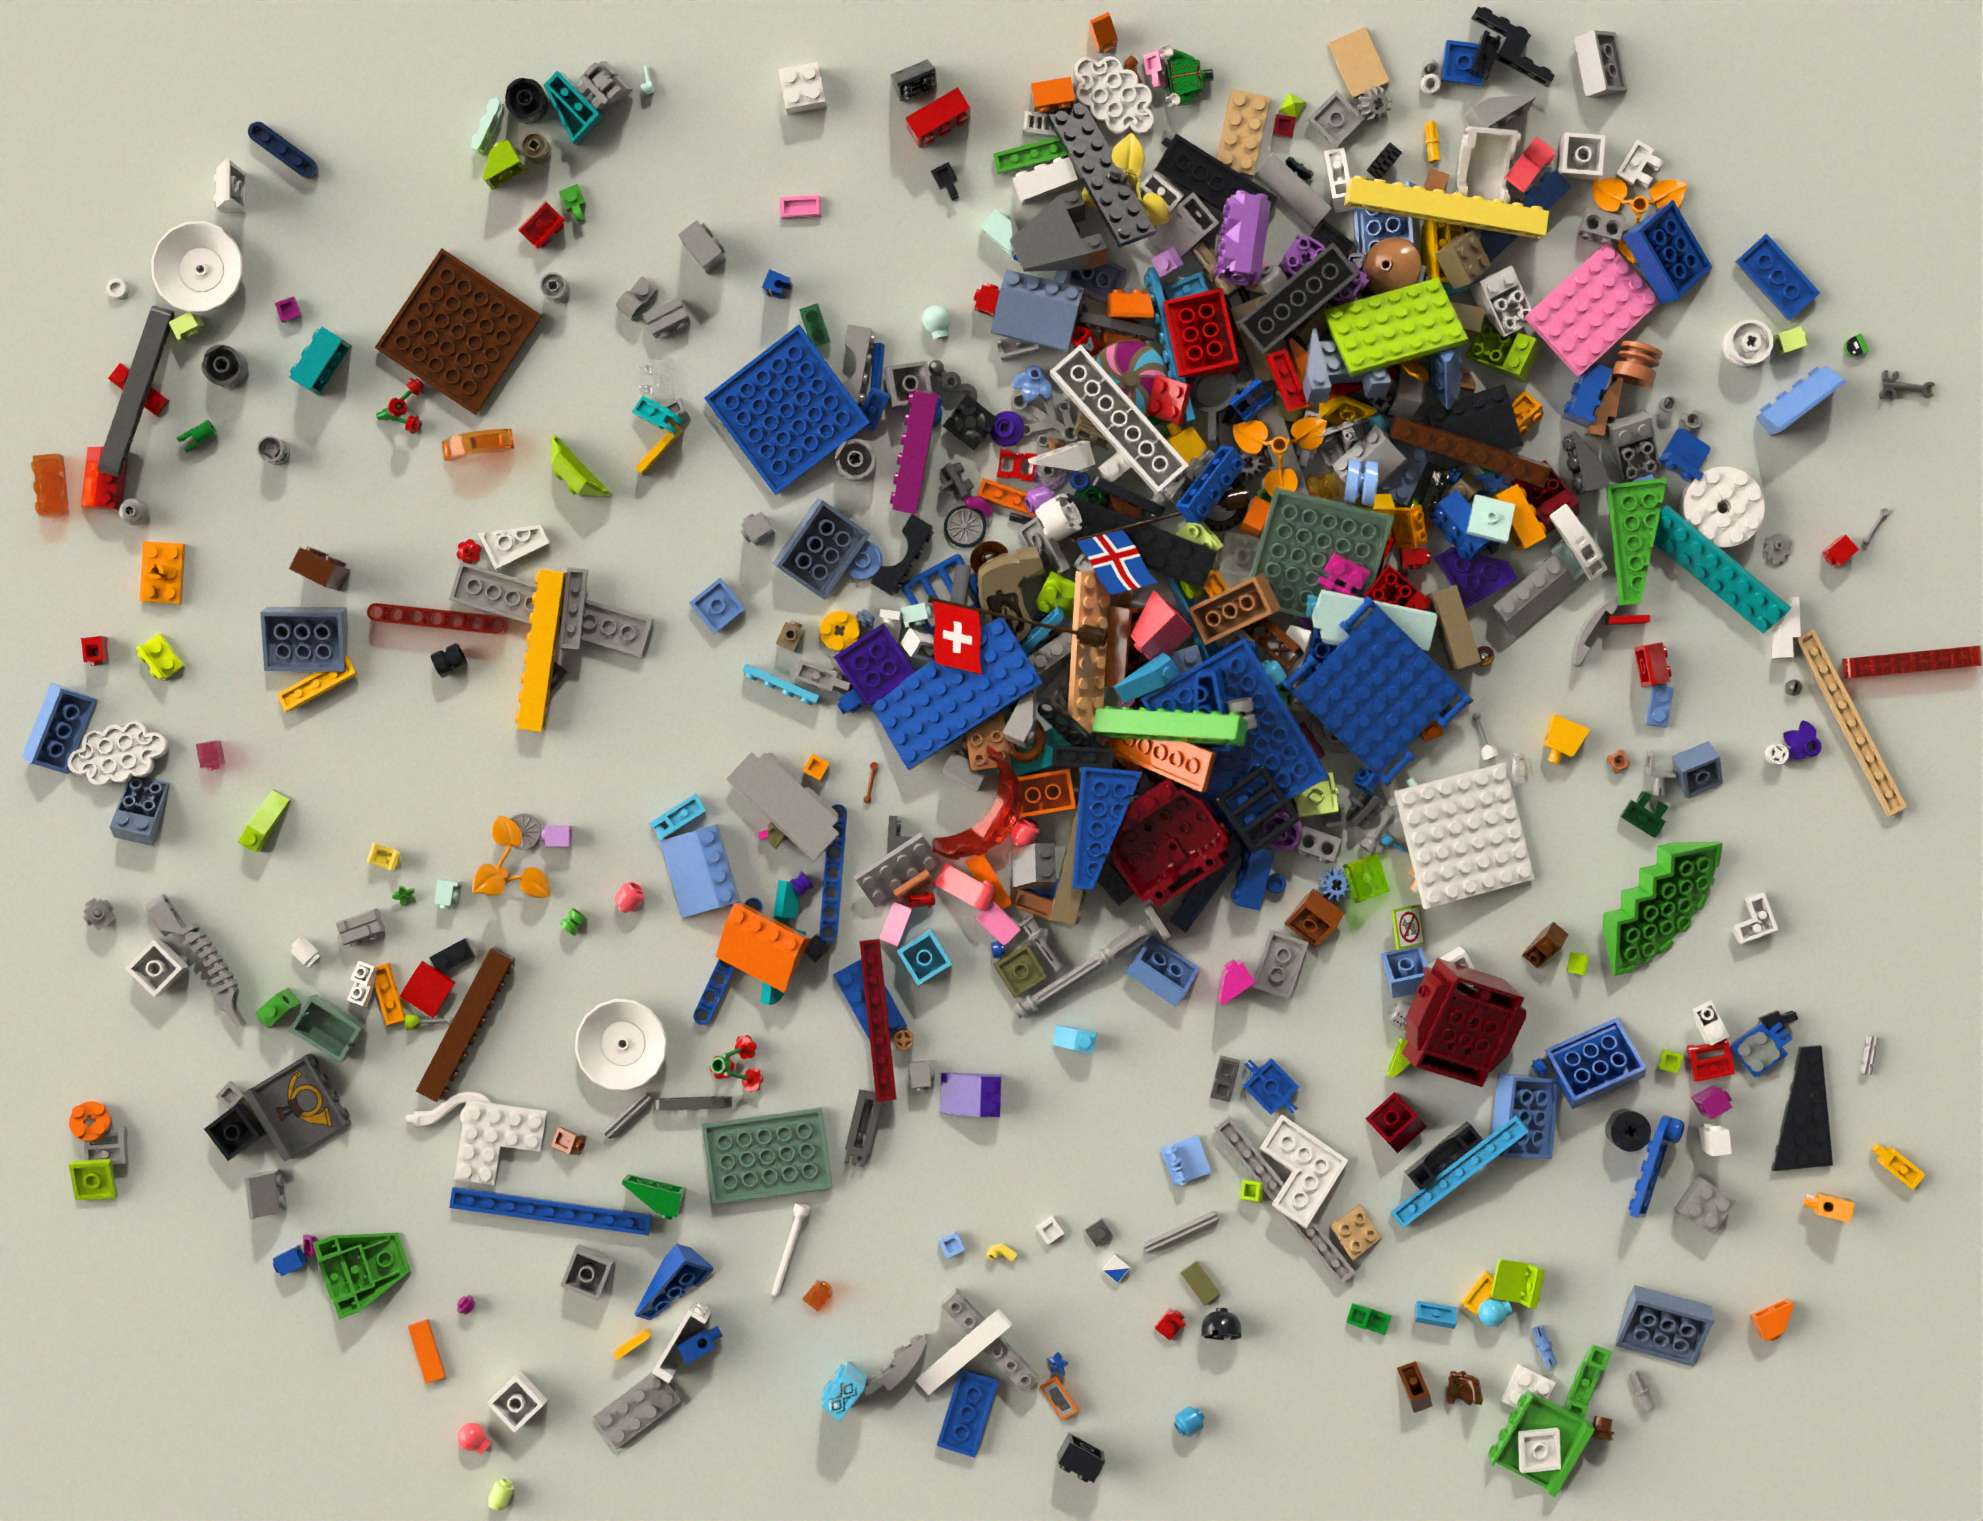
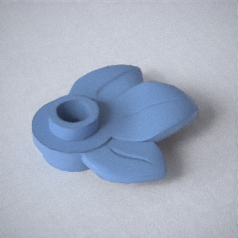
M1036 365L1028 367L1025 373L1018 374L1012 383V388L1022 389V396L1026 403L1032 402L1038 395L1049 399L1052 392L1050 382L1044 378L1043 369ZM1036 372L1038 377H1033L1031 373Z

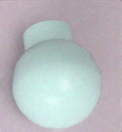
M937 305L927 308L922 317L925 329L931 332L933 339L948 336L947 327L950 323V316L947 310Z

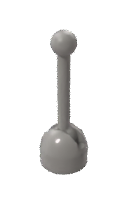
M1394 810L1388 811V816L1373 837L1363 839L1360 846L1371 854L1375 852L1377 848L1376 838L1389 820L1395 817L1396 813Z

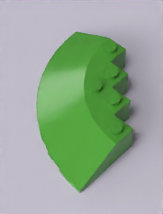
M1673 842L1657 846L1656 865L1639 868V886L1621 890V909L1603 913V935L1613 976L1628 973L1637 969L1636 966L1641 963L1650 962L1653 960L1652 957L1658 952L1663 953L1674 943L1672 939L1679 931L1685 932L1691 925V918L1698 909L1701 910L1708 898L1706 893L1710 885L1714 884L1715 878H1713L1716 867H1719L1723 843Z

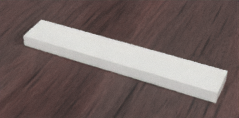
M997 1309L919 1375L915 1381L930 1395L1011 1327V1321Z

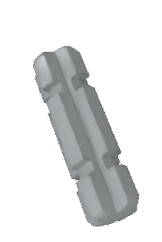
M1867 1035L1865 1043H1867V1046H1864L1863 1065L1860 1067V1073L1865 1075H1871L1873 1071L1871 1066L1874 1064L1877 1050L1875 1045H1878L1879 1040L1876 1036Z

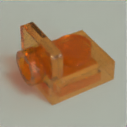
M817 1279L802 1300L818 1312L828 1298L832 1296V1287L826 1281L822 1280L821 1282Z

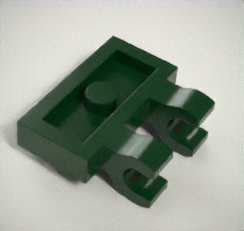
M1642 791L1636 802L1633 800L1629 801L1620 817L1651 837L1656 838L1666 822L1661 818L1669 806L1659 801L1654 812H1650L1644 807L1650 800L1651 795Z

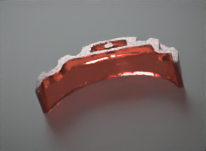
M989 744L986 746L987 758L995 761L999 775L998 792L995 801L988 813L973 827L956 835L934 838L932 840L933 852L950 860H960L961 857L979 856L988 852V849L1002 843L1008 837L1019 819L1022 807V792L1018 777L1011 765Z

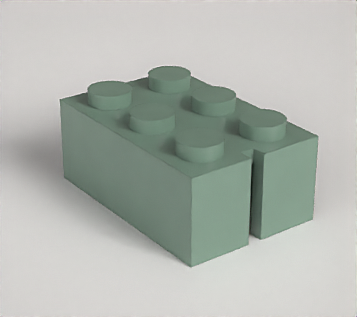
M315 994L309 997L301 1010L303 1014L297 1016L289 1031L335 1060L343 1062L348 1058L355 1046L354 1043L359 1040L367 1025Z

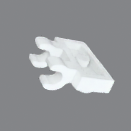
M1637 139L1615 176L1631 185L1636 180L1642 187L1647 188L1653 178L1641 172L1643 167L1647 164L1651 169L1658 171L1664 161L1652 155L1654 151L1652 147Z

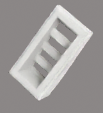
M1024 112L1023 134L1057 137L1051 125L1049 130H1045L1048 114ZM1030 119H1034L1033 128L1029 127ZM1038 120H1042L1041 129H1037Z

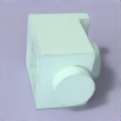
M926 603L901 608L905 628L911 627L910 623L917 626L925 624L926 619L933 618L931 607L927 606Z
M438 879L434 903L440 904V908L452 909V905L458 901L459 890H456L457 886H461L462 882Z

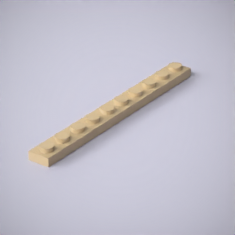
M1812 629L1802 634L1801 637H1796L1794 640L1886 816H1891L1907 808L1815 630Z

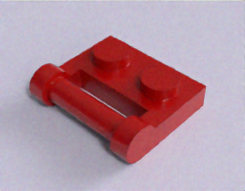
M1727 1038L1714 1045L1686 1046L1695 1082L1735 1074ZM1722 1049L1723 1055L1697 1060L1696 1054Z

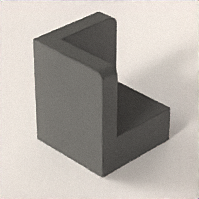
M1338 805L1339 813L1322 815L1325 828L1347 825L1344 805Z

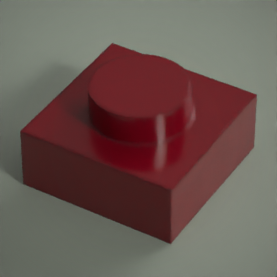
M1276 114L1272 136L1292 139L1296 117Z

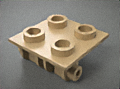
M1360 1204L1341 1219L1331 1222V1229L1334 1230L1338 1240H1340L1341 1245L1344 1246L1352 1260L1381 1239Z

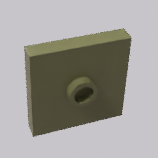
M1028 943L993 964L1014 999L1049 978Z

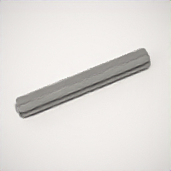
M1215 1211L1210 1212L1144 1243L1147 1253H1151L1219 1221Z

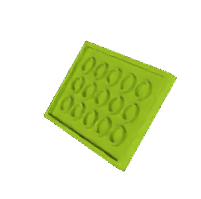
M1439 277L1323 310L1324 319L1350 377L1468 343L1467 335Z

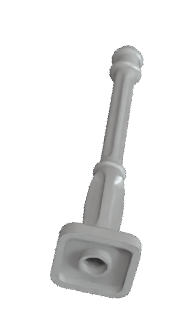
M1152 903L1145 906V911L1149 916L1144 919L1145 922L1122 933L1104 949H1100V953L1032 997L1027 995V1000L1022 1003L1017 1002V1007L1014 1008L1016 1015L1019 1018H1028L1030 1012L1033 1010L1039 1011V1006L1104 964H1111L1112 961L1135 950L1152 935L1157 936L1160 934L1166 942L1172 939L1171 932Z

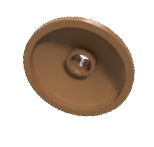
M1389 237L1377 242L1367 253L1363 264V273L1367 275L1366 279L1369 280L1367 283L1368 288L1378 295L1416 284L1421 274V257L1416 247L1403 238ZM1389 262V267L1385 268V264Z

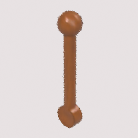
M876 762L870 764L871 774L867 794L864 797L865 803L871 802L870 795L874 774L878 768Z

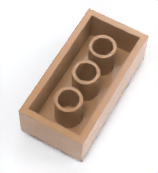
M1264 572L1188 608L1205 645L1281 609Z

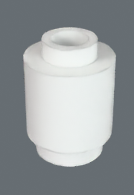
M299 938L291 945L293 948L291 953L304 966L307 965L310 968L321 958L318 954L319 951L306 938L303 940Z

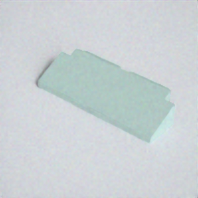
M1321 590L1311 617L1314 628L1321 629L1320 634L1324 643L1339 646L1348 634L1339 624L1342 621L1345 622L1365 602V598ZM1374 601L1422 650H1430L1438 617L1437 613ZM1370 607L1350 628L1354 630L1373 609Z

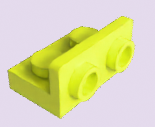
M158 633L144 645L136 647L139 651L137 655L144 663H148L151 668L149 671L156 679L166 680L184 667V664L162 634Z

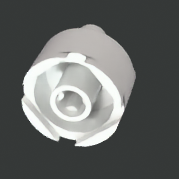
M1063 493L1040 505L1039 509L1036 510L1038 519L1042 521L1045 527L1044 533L1047 538L1051 539L1053 537L1057 541H1061L1082 528V526H1079L1082 523V518L1074 502L1069 503L1066 500L1069 497Z

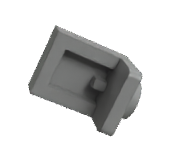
M1337 436L1325 437L1318 447L1319 454L1328 470H1333L1332 465L1344 455L1338 444Z

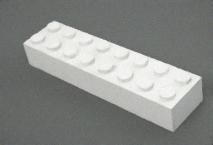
M1081 344L1050 371L1052 379L1157 496L1188 469L1189 465Z

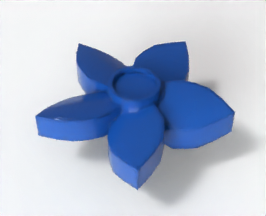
M1057 1352L1054 1357L1047 1358L1048 1363L1052 1365L1051 1373L1059 1371L1062 1376H1065L1063 1367L1067 1366L1068 1362L1062 1360V1355Z

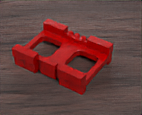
M1000 449L996 477L1009 479L1010 477L1012 479H1021V481L1034 482L1036 465L1033 464L1031 474L1021 473V465L1023 461H1028V459L1037 456V454L1025 453L1024 455L1023 453H1013L1010 450ZM1004 458L1013 459L1014 463L1011 472L1001 470Z

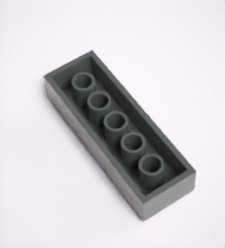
M1333 242L1237 324L1258 350L1265 354L1357 277L1359 273Z

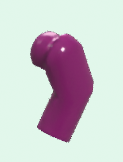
M968 496L965 499V505L969 509L981 510L987 517L994 512V509L980 496Z

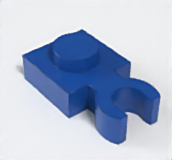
M1495 472L1475 475V478L1485 487L1478 495L1498 493L1497 487L1499 486L1504 489L1510 488L1511 483L1504 484L1502 482L1503 478L1510 476L1501 474L1499 477H1495Z

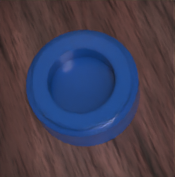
M1280 874L1269 875L1266 887L1274 894L1281 893L1286 888V880Z

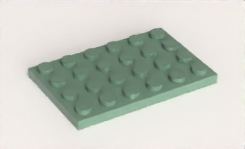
M822 1107L702 1124L713 1204L833 1187Z

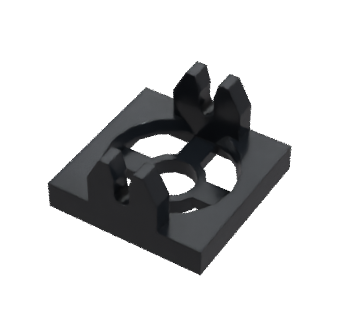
M966 394L942 426L972 450H975L986 439L987 434L992 431V427L998 418ZM968 407L976 408L973 414L965 415L962 411ZM981 413L985 417L984 429L978 425L977 418ZM969 416L974 417L976 420L973 428L965 426V419ZM957 417L962 419L963 427L960 431L957 430L955 425ZM975 429L980 433V435L975 437L964 436L968 430Z

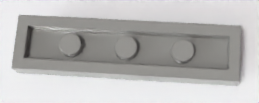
M567 567L559 648L576 650L581 648L588 569Z

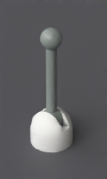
M1475 712L1473 719L1477 722L1484 742V747L1481 750L1482 758L1487 760L1499 755L1495 746L1488 744L1480 721L1481 715Z

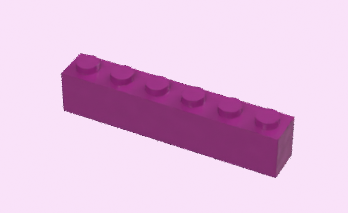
M915 389L914 393L909 394L908 405H911L910 413L905 415L904 425H907V431L902 433L900 445H904L903 453L899 452L897 459L900 469L899 473L895 472L893 484H896V491L892 492L890 497V504H893L892 510L912 514L917 513L939 393Z

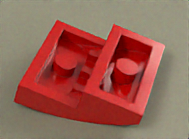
M421 961L399 997L434 1018L456 982L429 964Z

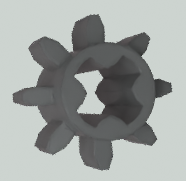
M1386 394V397H1382V401H1379L1378 397L1368 398L1367 401L1368 404L1373 403L1372 407L1381 409V412H1383L1384 408L1391 407V403L1388 400L1393 399L1392 394Z

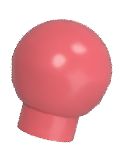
M477 1423L464 1425L458 1433L459 1445L467 1451H476L480 1455L485 1452L491 1443L486 1438L485 1430Z

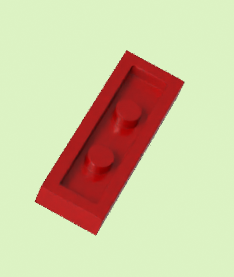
M119 363L108 379L123 390L130 369ZM151 386L144 407L155 416H158L170 400Z

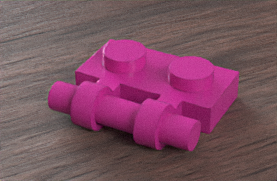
M1334 552L1324 568V571L1330 574L1328 579L1321 576L1317 583L1324 586L1323 588L1327 591L1332 590L1336 593L1356 597L1357 594L1351 592L1352 587L1360 590L1370 571ZM1337 578L1346 582L1344 587L1335 583Z

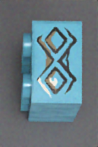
M849 1361L845 1366L843 1364L839 1366L835 1372L834 1381H828L821 1397V1408L840 1422L865 1389L867 1375Z

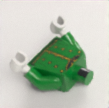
M1169 44L1161 46L1160 48L1164 49L1166 53L1161 54L1160 57L1162 59L1170 58L1166 60L1170 93L1166 100L1170 99L1173 103L1168 107L1172 109L1175 106L1190 105L1202 92L1203 82L1213 81L1212 68L1201 70L1199 60H1195L1193 56L1173 49Z

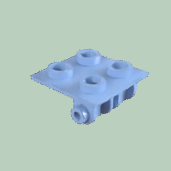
M1198 1135L1160 1148L1173 1186L1185 1185L1187 1181L1211 1173Z

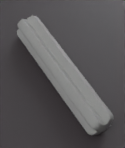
M645 1092L604 1130V1134L611 1139L653 1100L652 1096Z

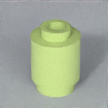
M502 1478L495 1482L488 1498L489 1507L497 1511H503L504 1507H507L514 1491V1486L510 1480Z

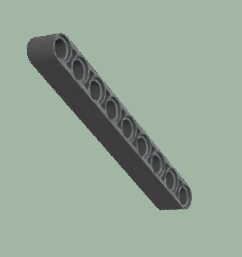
M154 305L150 309L98 462L97 470L99 472L120 477L171 329L169 322L174 320V311Z

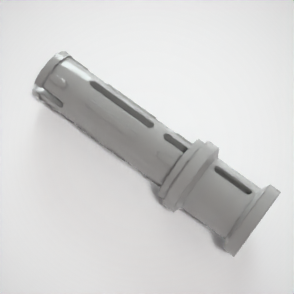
M1031 914L1018 925L1023 927L1029 936V941L1035 942L1056 972L1065 963L1044 936V929L1038 926L1033 919L1034 915Z

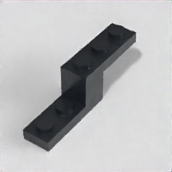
M1478 6L1471 19L1506 37L1495 59L1548 87L1555 76L1551 73V70L1544 66L1539 67L1535 65L1534 61L1528 57L1520 56L1531 34L1521 26L1516 27L1510 24L1507 18L1492 14L1493 12L1490 9Z

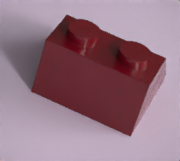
M1396 1092L1365 1118L1397 1154L1427 1127Z

